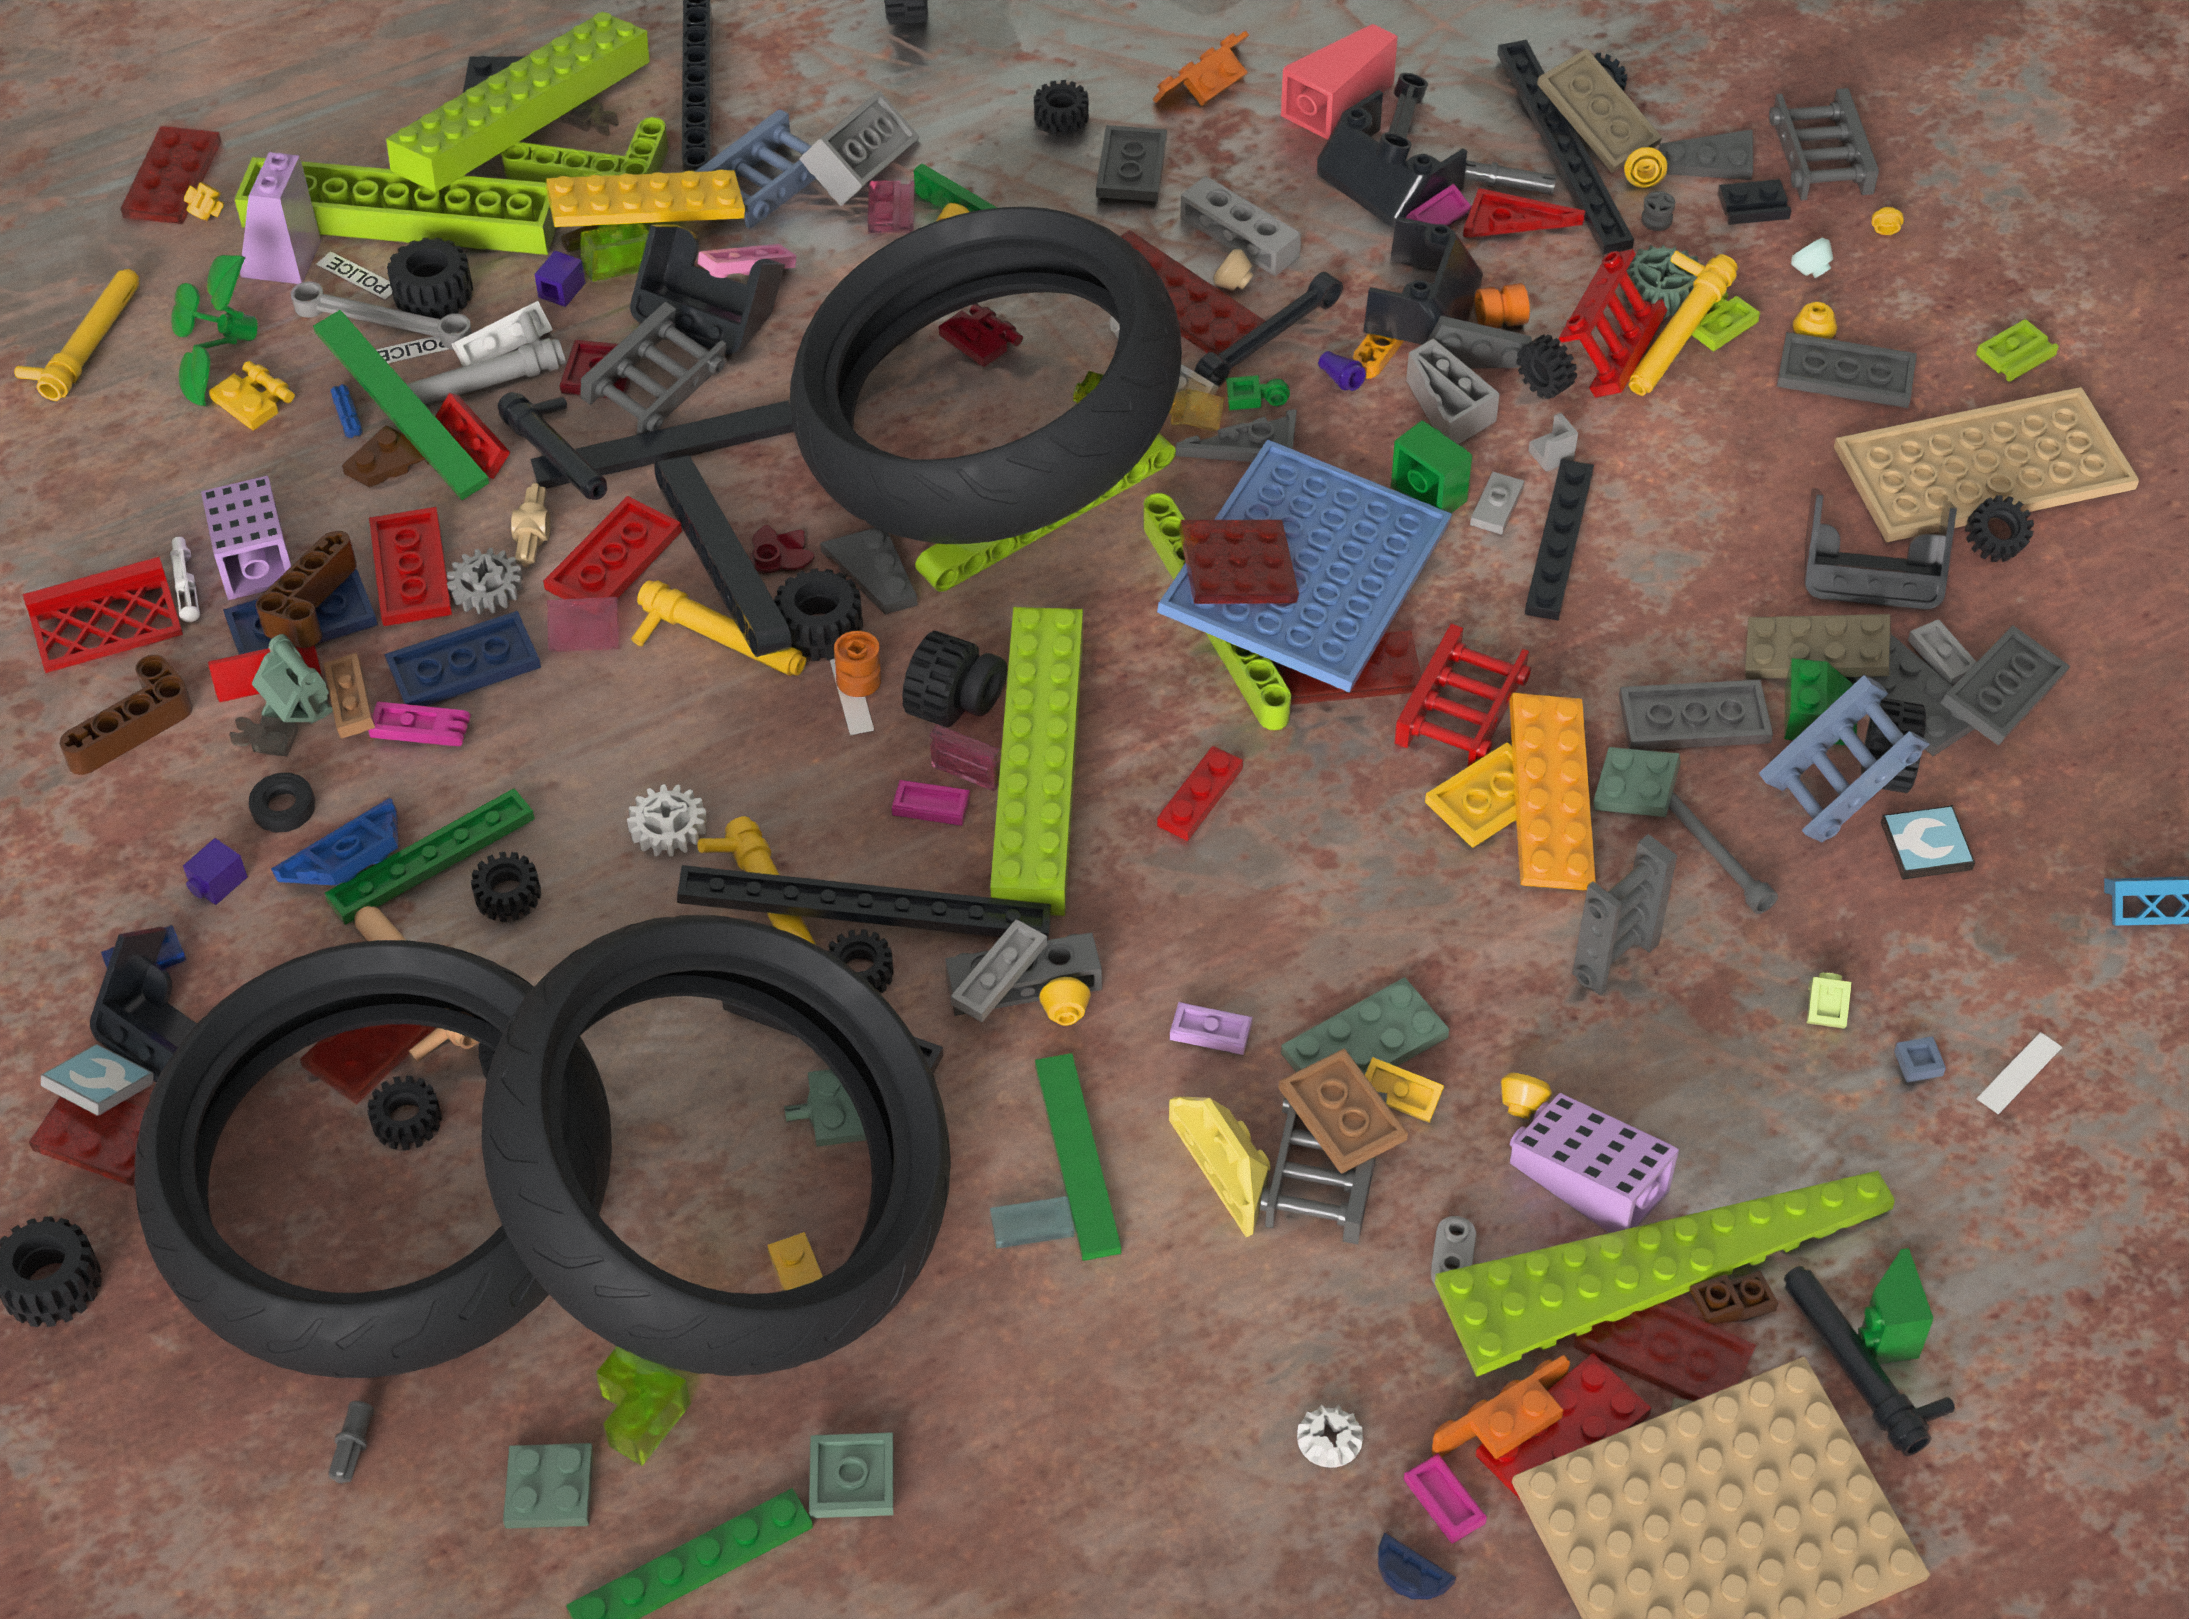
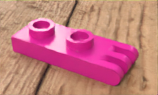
M377 701L373 712L375 728L368 731L370 738L461 746L471 714L465 710Z

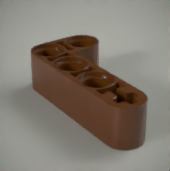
M332 531L323 535L258 598L255 606L265 636L272 639L279 634H284L294 646L300 648L311 647L322 639V630L315 609L357 567V561L348 533Z
M156 654L141 658L136 664L135 671L142 689L71 728L61 736L59 745L71 772L78 775L91 773L179 723L191 714L193 706L185 682L165 658Z

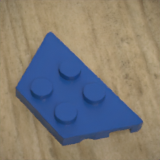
M388 798L271 868L276 880L284 883L336 886L352 880L358 872L369 865L385 860L389 853L399 848L398 816L393 800Z

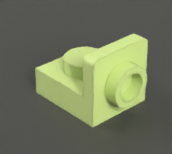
M1819 973V977H1813L1809 981L1808 986L1810 996L1806 1023L1845 1029L1847 1026L1852 982L1842 981V976L1834 973Z

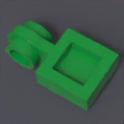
M1259 375L1226 378L1229 410L1262 408L1261 398H1265L1272 406H1281L1290 397L1289 385L1279 378L1271 379L1267 384H1260Z

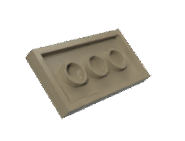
M1587 48L1538 78L1537 85L1611 173L1625 166L1626 159L1636 149L1641 147L1654 148L1660 144L1662 136Z
M1891 615L1748 617L1746 679L1787 678L1791 658L1827 661L1844 677H1862L1863 675L1868 677L1889 676Z

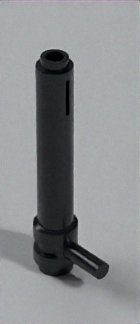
M510 392L502 396L498 403L499 416L517 435L525 437L587 499L599 500L604 497L607 492L605 478L543 419V415L567 409V402L564 397L533 404L520 393Z
M1803 1266L1790 1270L1784 1277L1786 1283L1785 1290L1873 1411L1872 1418L1880 1430L1888 1432V1441L1897 1451L1901 1450L1904 1456L1914 1455L1924 1449L1932 1440L1931 1435L1928 1433L1929 1425L1927 1422L1953 1413L1955 1405L1952 1399L1945 1397L1916 1408L1907 1395L1900 1394L1813 1272L1806 1270Z

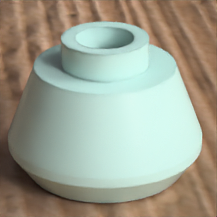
M1822 237L1796 252L1791 258L1792 266L1805 276L1812 273L1814 278L1831 269L1829 262L1833 260L1830 240Z

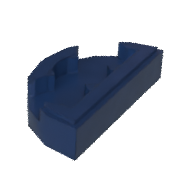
M1384 1532L1378 1547V1569L1384 1582L1396 1593L1410 1599L1429 1600L1444 1594L1455 1584V1576Z

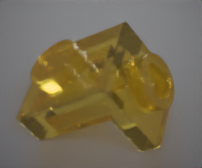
M1190 388L1177 392L1170 409V414L1172 415L1171 424L1176 426L1187 424L1210 431L1218 430L1224 397Z

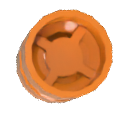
M1524 284L1504 285L1501 291L1495 289V287L1477 289L1475 292V312L1478 324L1493 328H1501L1503 322L1508 327L1528 324L1530 307Z
M851 631L843 634L834 644L836 684L839 690L848 696L865 697L871 695L878 690L881 684L879 642L876 637L864 631Z

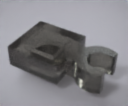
M591 100L585 101L561 116L563 123L586 132L591 127H594L599 134L604 136L610 134L608 124L613 126L619 125L616 113L604 111L603 105Z
M262 716L260 723L256 724L247 717H237L235 720L237 728L243 732H230L229 736L232 744L235 746L243 747L251 744L253 752L288 757L299 729L297 722H283L280 718Z

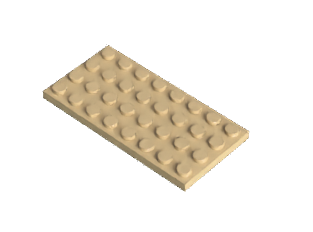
M2082 387L1836 438L1834 449L1886 543L1915 537L1920 534L1938 532L1943 501H1950L1957 508L1954 527L1957 528L1966 526L1969 523L1967 520L1973 511L1987 498L1991 497L1993 500L1996 495H2002L2003 501L2008 496L2013 497V505L2020 501L2024 504L2020 508L2022 512L2027 509L2032 512L2135 490L2139 482L2138 477Z

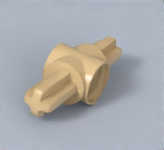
M533 483L532 487L527 488L524 504L520 505L518 510H513L511 518L512 538L517 542L516 563L522 564L525 568L535 563L538 546L542 545L544 541H548L550 537V514L544 507L547 491L545 487H540L538 483Z

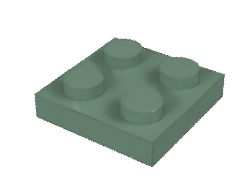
M1609 747L1593 800L1595 810L1666 817L1681 763L1680 754Z
M893 1432L810 1435V1518L894 1515Z
M592 1443L509 1446L503 1516L505 1529L589 1526L594 1453Z

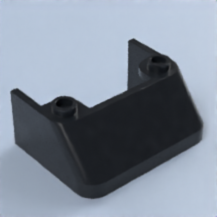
M1377 90L1343 112L1317 158V173L1321 178L1391 227H1395L1396 217L1406 218L1411 211L1453 183L1459 191L1464 189L1467 150L1462 148L1442 162L1428 154L1415 155L1406 160L1403 165H1393L1381 160L1376 155L1379 143L1371 138L1372 135L1380 131L1383 92Z
M1396 217L1390 261L1437 271L1433 284L1424 280H1415L1406 284L1402 293L1370 287L1363 332L1423 345L1427 342L1440 316L1469 322L1475 305V292L1481 288L1483 272L1456 233L1448 226Z
M1812 488L1805 537L1804 569L1805 587L1812 596L1827 600L1917 609H1933L1941 604L1945 597L1957 508L1950 501H1943L1939 534H1920L1916 536L1909 545L1907 559L1839 552L1840 535L1838 531L1829 524L1820 523L1824 495L1818 488Z
M162 926L118 935L90 1018V1028L95 1039L112 1052L153 1072L154 1082H157L162 1070L180 1043L197 1024L168 1004L172 992V980L169 973L156 963L167 931Z

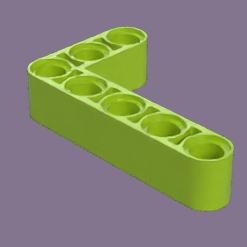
M648 117L638 124L625 156L523 142L514 144L501 152L506 179L546 183V178H558L561 176L587 177L591 175L611 176L626 173L634 175L660 172L669 146L665 122L661 118Z

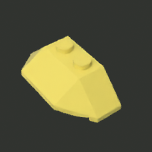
M1174 1097L1170 1099V1123L1246 1237L1252 1235L1260 1213L1263 1188L1267 1187L1268 1171L1271 1169L1267 1156L1261 1149L1256 1150L1253 1146L1249 1130L1244 1122L1241 1120L1237 1122L1228 1108L1213 1099L1205 1097Z

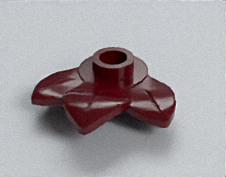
M764 525L755 532L752 538L754 550L751 553L750 560L756 571L761 573H773L779 569H801L810 564L815 557L813 552L804 549L805 534L802 529L777 535L774 529Z

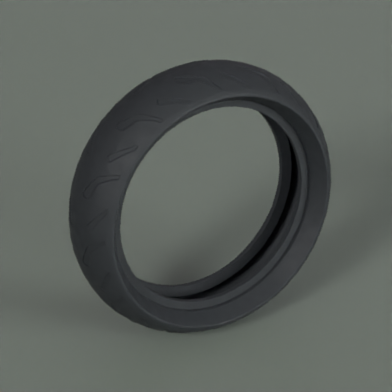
M1000 207L963 213L933 222L894 240L860 263L830 292L813 316L798 348L790 381L792 424L801 455L816 480L838 504L857 518L865 520L868 524L896 536L939 544H973L1012 538L1038 530L1081 510L1115 486L1133 469L1159 434L1172 407L1181 371V332L1175 306L1162 279L1148 260L1138 250L1134 249L1128 241L1110 229L1089 219L1048 208ZM1053 292L1072 294L1084 298L1104 309L1119 323L1118 343L1113 359L1098 385L1062 416L1020 439L983 452L959 457L909 459L880 450L854 431L856 403L868 375L883 358L908 337L952 312L986 300L1009 295Z
M679 915L676 917L653 918L636 924H630L593 940L591 943L568 955L552 968L525 996L509 1020L498 1043L486 1080L482 1106V1152L485 1174L495 1209L519 1257L550 1296L586 1328L623 1350L669 1368L720 1376L760 1375L798 1367L804 1363L824 1358L845 1347L877 1325L900 1302L924 1267L942 1224L950 1184L951 1158L949 1133L936 1081L921 1048L907 1025L892 1006L857 972L823 948L797 935L779 930L770 925L718 915ZM693 996L729 1002L755 1011L777 1022L811 1047L832 1070L849 1095L861 1120L871 1160L872 1185L867 1219L859 1241L845 1264L812 1283L794 1289L773 1293L747 1294L725 1292L685 1281L660 1269L631 1249L605 1224L590 1204L578 1183L564 1144L560 1096L564 1071L575 1041L596 1022L629 1005L664 997Z
M375 940L343 944L296 957L248 981L220 1001L207 1016L203 1017L195 1025L162 1070L150 1094V1102L145 1109L141 1121L136 1147L135 1190L140 1223L147 1247L154 1262L177 1298L201 1323L215 1334L251 1356L281 1368L310 1375L334 1378H373L399 1375L447 1362L487 1344L515 1326L532 1310L537 1308L549 1293L538 1283L523 1263L507 1236L503 1225L469 1255L429 1277L384 1290L360 1293L328 1292L287 1283L266 1274L248 1263L221 1238L214 1228L208 1201L212 1158L227 1121L251 1088L288 1057L325 1038L354 1029L387 1024H414L441 1028L472 1038L495 1051L509 1020L534 986L515 972L489 959L461 949L411 940ZM462 1011L467 1012V1013L471 1014L472 1016L466 1015V1014L461 1013V1012H462ZM580 1036L575 1041L563 1075L560 1096L561 1126L568 1158L578 1183L590 1204L599 1214L610 1175L612 1154L611 1117L605 1087L597 1066Z

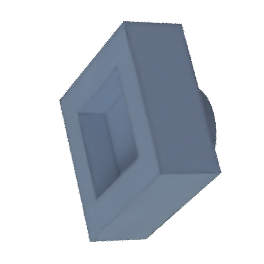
M1933 1036L1896 1043L1894 1053L1906 1082L1944 1075L1946 1066Z

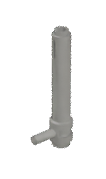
M523 313L518 316L528 344L520 346L518 351L411 382L407 386L426 406L445 400L449 393L463 395L525 375L529 378L540 375V371L548 369L549 372L557 370L559 365L565 364L566 361L559 340H550L549 338L540 340L531 314Z

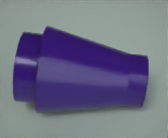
M1330 351L1324 352L1319 358V368L1324 370L1342 390L1355 391L1363 384L1366 371L1361 362L1336 355Z

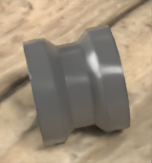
M1654 191L1647 194L1644 198V210L1641 217L1642 224L1647 229L1653 231L1668 229L1673 221L1674 197L1664 191Z

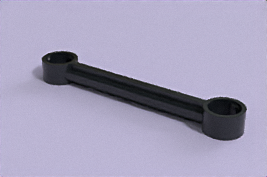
M1401 73L1397 80L1394 95L1398 98L1391 126L1389 132L1382 134L1376 150L1378 158L1387 163L1403 165L1408 157L1412 146L1411 142L1407 139L1415 106L1422 103L1428 87V82L1421 76L1413 73Z
M1327 272L1319 273L1312 280L1305 294L1219 355L1215 352L1205 354L1197 363L1194 372L1220 387L1228 378L1230 370L1318 306L1323 309L1332 307L1342 293V282Z

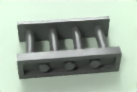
M1849 88L1836 89L1834 102H1831L1829 106L1793 109L1787 108L1783 94H1776L1774 107H1771L1769 110V121L1771 126L1776 128L1791 171V185L1793 188H1797L1800 200H1807L1811 183L1853 180L1854 183H1857L1861 195L1874 194L1879 169ZM1830 118L1831 121H1835L1836 126L1795 129L1792 121ZM1837 138L1838 141H1842L1844 147L1802 150L1800 141ZM1845 159L1846 162H1850L1851 167L1810 171L1807 162Z
M664 302L581 378L580 398L591 405L599 397L606 396L638 418L637 435L659 430L664 419L710 376L720 373L726 364V343L721 340L708 351L676 329V324L674 323L676 308L667 302ZM662 339H669L699 359V361L688 370L655 346ZM641 358H649L679 380L669 389H666L634 365ZM621 377H628L658 399L646 409L613 386V384Z
M1649 834L1638 842L1633 870L1608 892L1593 881L1587 887L1572 974L1580 984L1591 988L1600 996L1606 991L1610 965L1634 944L1641 946L1650 953L1660 942L1677 855Z
M1378 1092L1384 1102L1387 1103L1388 1093ZM1284 1096L1282 1113L1287 1114L1272 1185L1271 1188H1263L1260 1202V1210L1266 1211L1265 1227L1273 1228L1277 1210L1335 1220L1337 1225L1344 1226L1343 1242L1358 1244L1377 1156L1356 1166V1170L1350 1169L1342 1174L1337 1170L1289 1162L1292 1144L1323 1149L1311 1132L1296 1129L1298 1114ZM1284 1177L1345 1188L1344 1192L1350 1193L1349 1203L1341 1202V1205L1283 1195L1281 1191Z

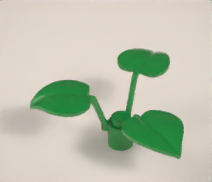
M220 255L214 259L209 270L207 290L212 295L211 303L216 310H224L227 312L226 314L217 317L198 312L200 293L192 284L183 283L178 286L175 292V305L172 309L171 325L177 336L187 337L190 335L194 328L196 317L218 323L219 333L226 337L194 345L192 353H185L181 360L179 368L180 388L188 400L199 406H206L205 391L210 372V355L206 348L228 343L236 345L237 339L252 341L257 334L258 322L255 316L245 315L244 312L237 311L228 306L246 258L244 256Z

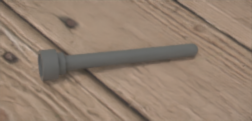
M1673 792L1669 809L1743 888L1746 904L1756 914H1762L1769 910L1778 899L1777 892L1768 883H1762L1760 880L1755 881Z

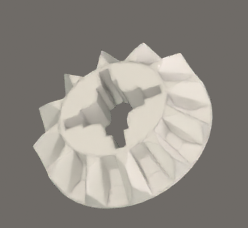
M1321 1405L1311 1413L1307 1411L1304 1419L1298 1425V1445L1303 1455L1311 1462L1323 1467H1340L1351 1462L1359 1454L1363 1443L1362 1426L1356 1421L1354 1413L1348 1414L1339 1405L1335 1408H1325ZM1325 1424H1328L1333 1432H1340L1337 1434L1334 1448L1328 1437H1320L1324 1434Z

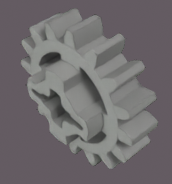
M489 548L486 554H481L479 549H475V556L469 557L463 554V563H452L453 571L447 572L449 594L453 596L455 605L463 603V608L466 612L475 607L477 614H482L484 608H489L491 613H495L496 606L509 607L507 600H517V591L523 590L521 567L517 566L515 557L507 559L506 551H501L498 555H494L493 548Z

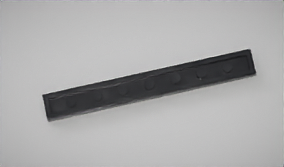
M787 400L576 448L575 450L603 476L651 465L658 460L686 454L690 456L794 432L790 403ZM544 456L531 459L535 479L540 487H545L546 489L570 483Z

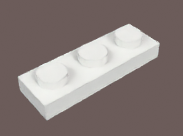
M536 301L452 343L451 345L462 366L465 367L504 355L526 344L527 341L518 316L523 313L531 314L539 337L552 331L553 329L539 302Z

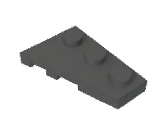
M1753 129L1660 143L1659 151L1665 156L1667 161L1666 174L1752 179Z
M1440 316L1427 340L1428 342L1434 338L1470 369L1520 368L1516 364V360L1519 358L1517 353L1522 347L1532 341V337Z
M875 527L820 543L821 552L828 559L832 558L846 577L850 576L860 585V590L884 614L918 605L917 595L888 532Z

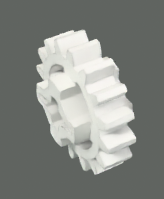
M663 784L660 787V792L657 793L649 788L647 789V798L637 796L635 798L637 806L629 807L630 818H627V823L632 841L634 843L640 842L642 851L652 847L654 856H658L662 850H667L669 857L673 856L674 849L680 848L685 853L688 851L687 843L690 842L697 845L699 840L698 834L706 833L705 823L707 822L706 810L703 808L702 799H694L693 790L691 789L684 794L681 793L680 785H676L672 791H667L666 785Z

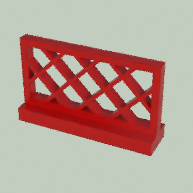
M160 557L22 594L46 673L183 635ZM162 588L163 594L156 604L142 599L146 592ZM126 599L130 602L124 611L119 613L108 608L112 601ZM137 605L151 610L143 623L129 617ZM87 608L95 610V613L87 623L74 618L80 610ZM103 614L117 620L109 632L95 627ZM158 614L170 618L173 626L159 630L150 625ZM54 617L61 620L53 633L41 628L39 624L40 621ZM124 623L138 629L131 638L122 639L116 635ZM69 624L83 629L74 642L61 637V634ZM90 633L103 638L100 645L95 648L89 649L82 646ZM55 643L69 648L63 657L49 660L48 653Z

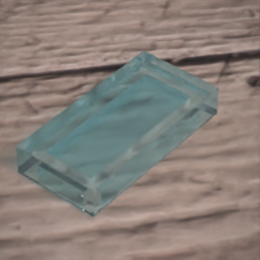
M1067 1196L990 1208L996 1249L1074 1237L1073 1222Z

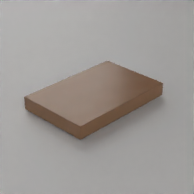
M1345 1048L1279 1081V1090L1341 1174L1407 1140L1408 1132Z

